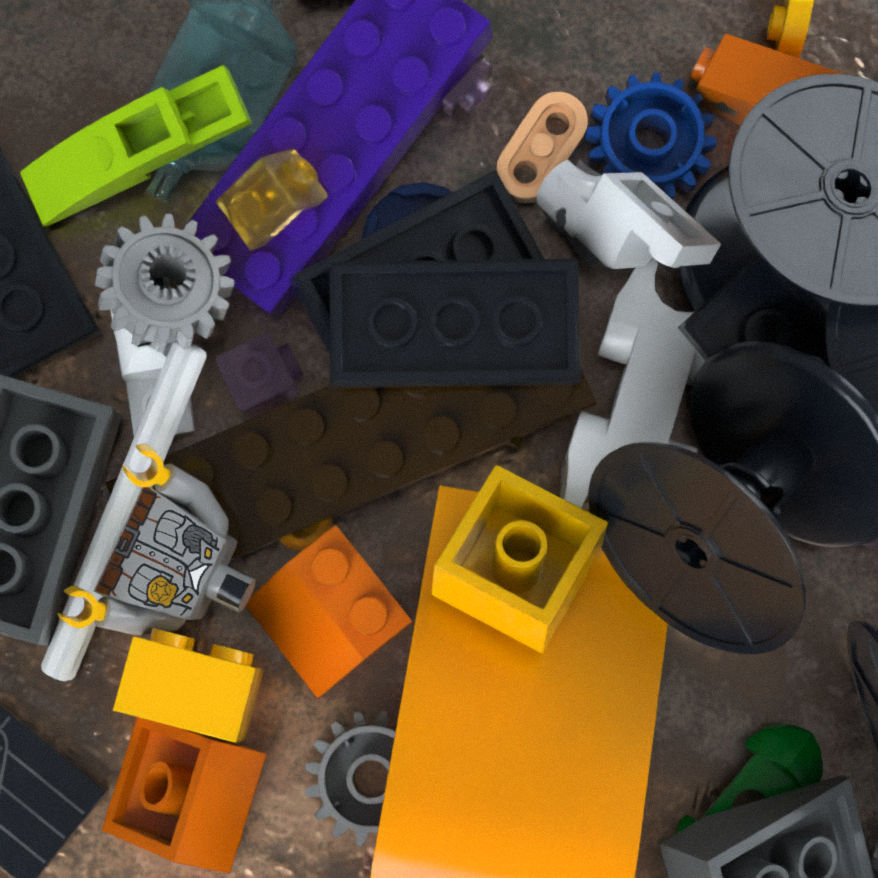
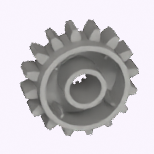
M165 214L161 227L154 228L146 215L139 217L136 229L137 234L134 235L130 230L121 226L116 233L114 241L116 246H104L100 262L105 267L97 268L95 286L106 290L100 293L98 307L99 310H112L114 316L111 328L114 331L125 328L133 334L131 344L138 346L145 340L155 343L157 352H164L167 343L177 341L182 349L185 350L190 348L194 333L197 332L207 339L211 336L215 327L213 318L224 319L230 305L224 298L230 297L234 288V279L222 275L227 272L231 259L229 255L213 256L212 253L218 241L214 234L205 237L203 240L195 237L197 230L196 221L191 220L183 230L175 228L172 214ZM158 276L167 277L178 288L176 290L172 288L170 291H167L166 288L160 290V287L158 285L154 286L153 280L150 279Z
M362 711L354 713V728L351 730H347L338 721L332 723L331 727L337 739L333 743L317 739L313 745L324 756L321 762H308L305 766L306 771L318 775V783L305 790L306 796H321L324 803L315 813V817L317 820L332 815L337 820L332 835L337 838L347 828L356 831L355 839L357 846L364 845L368 833L378 834L385 790L377 795H368L362 792L356 785L355 772L361 763L369 760L382 763L389 772L396 730L388 727V713L385 711H380L375 725H367Z

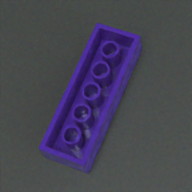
M355 0L188 221V223L191 220L197 222L195 237L199 240H203L205 237L213 234L218 238L212 253L214 257L229 255L231 263L227 272L222 276L234 279V287L280 320L298 297L289 279L329 256L492 40L493 35L490 21L462 0Z

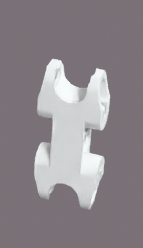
M653 257L646 266L636 267L633 270L628 281L618 293L597 356L625 364L609 418L606 419L582 410L579 412L560 470V498L581 509L588 499L589 484L596 466L610 452L624 445L639 442H659L685 448L695 453L698 452V448L670 439L685 385H693L698 370L705 362L703 357L678 329V326L695 311H675L661 301L655 291V273L658 264L657 260Z

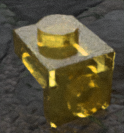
M288 149L261 157L215 202L252 251L265 246L303 210L320 205L328 195L319 183L314 167L305 158L301 157L296 150Z

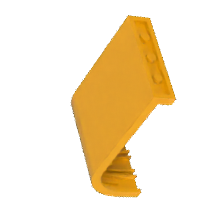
M439 485L370 878H635L668 624L644 605L626 586L608 561L602 548L543 653L530 648L433 596L434 565L479 493Z

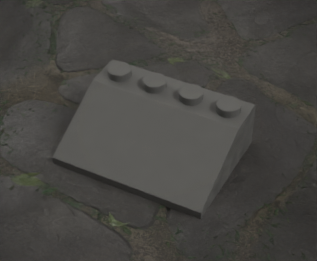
M842 775L708 815L659 843L669 878H874L851 780L849 777Z

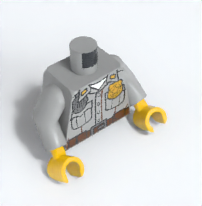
M145 443L136 445L135 447L141 454L151 458V464L146 471L141 473L133 472L129 467L122 465L128 479L134 485L142 488L93 591L105 597L97 601L88 591L78 586H70L64 590V593L74 597H83L84 608L76 616L57 613L59 618L74 628H84L94 621L95 625L100 628L133 635L151 634L152 628L166 632L175 631L186 620L202 619L211 600L240 613L251 597L256 580L228 567L238 541L227 533L229 519L208 485L173 464H166L164 466L161 457L150 445Z

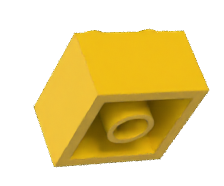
M495 465L434 565L432 595L530 648L543 653L601 552L608 522Z
M152 628L150 639L133 636L113 711L235 743L247 740L265 669L251 666L254 654L213 644L210 655L192 651L195 643L194 638Z

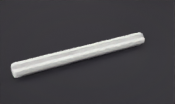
M177 341L172 344L123 463L131 471L136 473L144 472L151 464V458L141 454L135 447L138 444L145 443L150 445L164 462L206 360V352L200 347L191 343L190 348L183 350ZM121 468L73 585L88 591L97 601L105 596L93 591L142 488L134 485L128 479L123 468ZM69 595L62 613L67 616L79 615L84 608L83 597ZM61 619L59 620L41 664V669L45 674L65 682L72 680L76 676L96 627L94 621L84 628H74Z

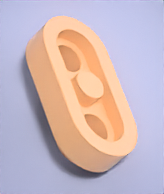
M551 92L541 96L533 104L500 154L496 171L512 201L518 203L536 202L537 192L545 177L561 162L567 159L570 161L581 144L586 133L588 117L585 107L575 96L565 92ZM553 118H559L567 124L568 130L561 135H554L548 131L546 123ZM521 166H528L535 171L536 178L530 183H521L514 176L515 170Z

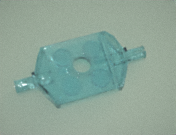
M188 0L191 8L146 94L161 87L169 91L224 65L229 69L253 124L158 168L149 187L146 189V192L155 198L159 196L160 200L169 203L182 173L188 175L190 170L216 172L228 170L267 118L299 55L297 45L272 13L271 0Z

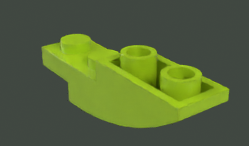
M222 65L169 91L161 87L102 117L54 146L24 168L20 174L42 225L48 227L152 178L149 172L253 123L229 69Z

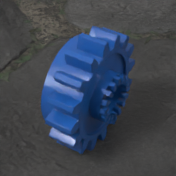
M654 72L650 82L640 83L635 75H631L628 77L626 89L623 92L612 85L607 89L605 99L609 107L595 104L590 117L599 125L587 127L585 141L597 144L598 147L589 152L587 157L588 164H603L605 168L601 175L603 173L642 172L673 200L676 185L685 192L690 193L697 183L691 171L696 174L705 175L711 164L700 153L713 152L717 144V138L705 135V131L714 122L713 114L700 113L698 107L703 97L700 93L689 97L682 91L684 81L679 78L672 85L662 83L660 73ZM649 128L654 132L657 131L660 136L662 135L665 145L660 149H647L638 142L636 132H640L642 129L649 130Z

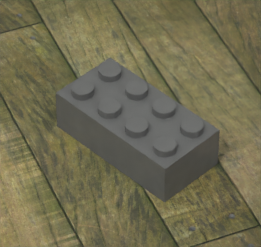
M0 375V634L37 645L49 646L59 622L57 613L62 612L67 596L64 590L70 586L122 416L110 406Z

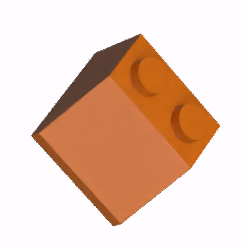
M336 524L287 562L250 597L246 604L250 613L318 699L413 624L406 612Z
M137 717L102 831L172 862L230 874L267 754L232 741Z

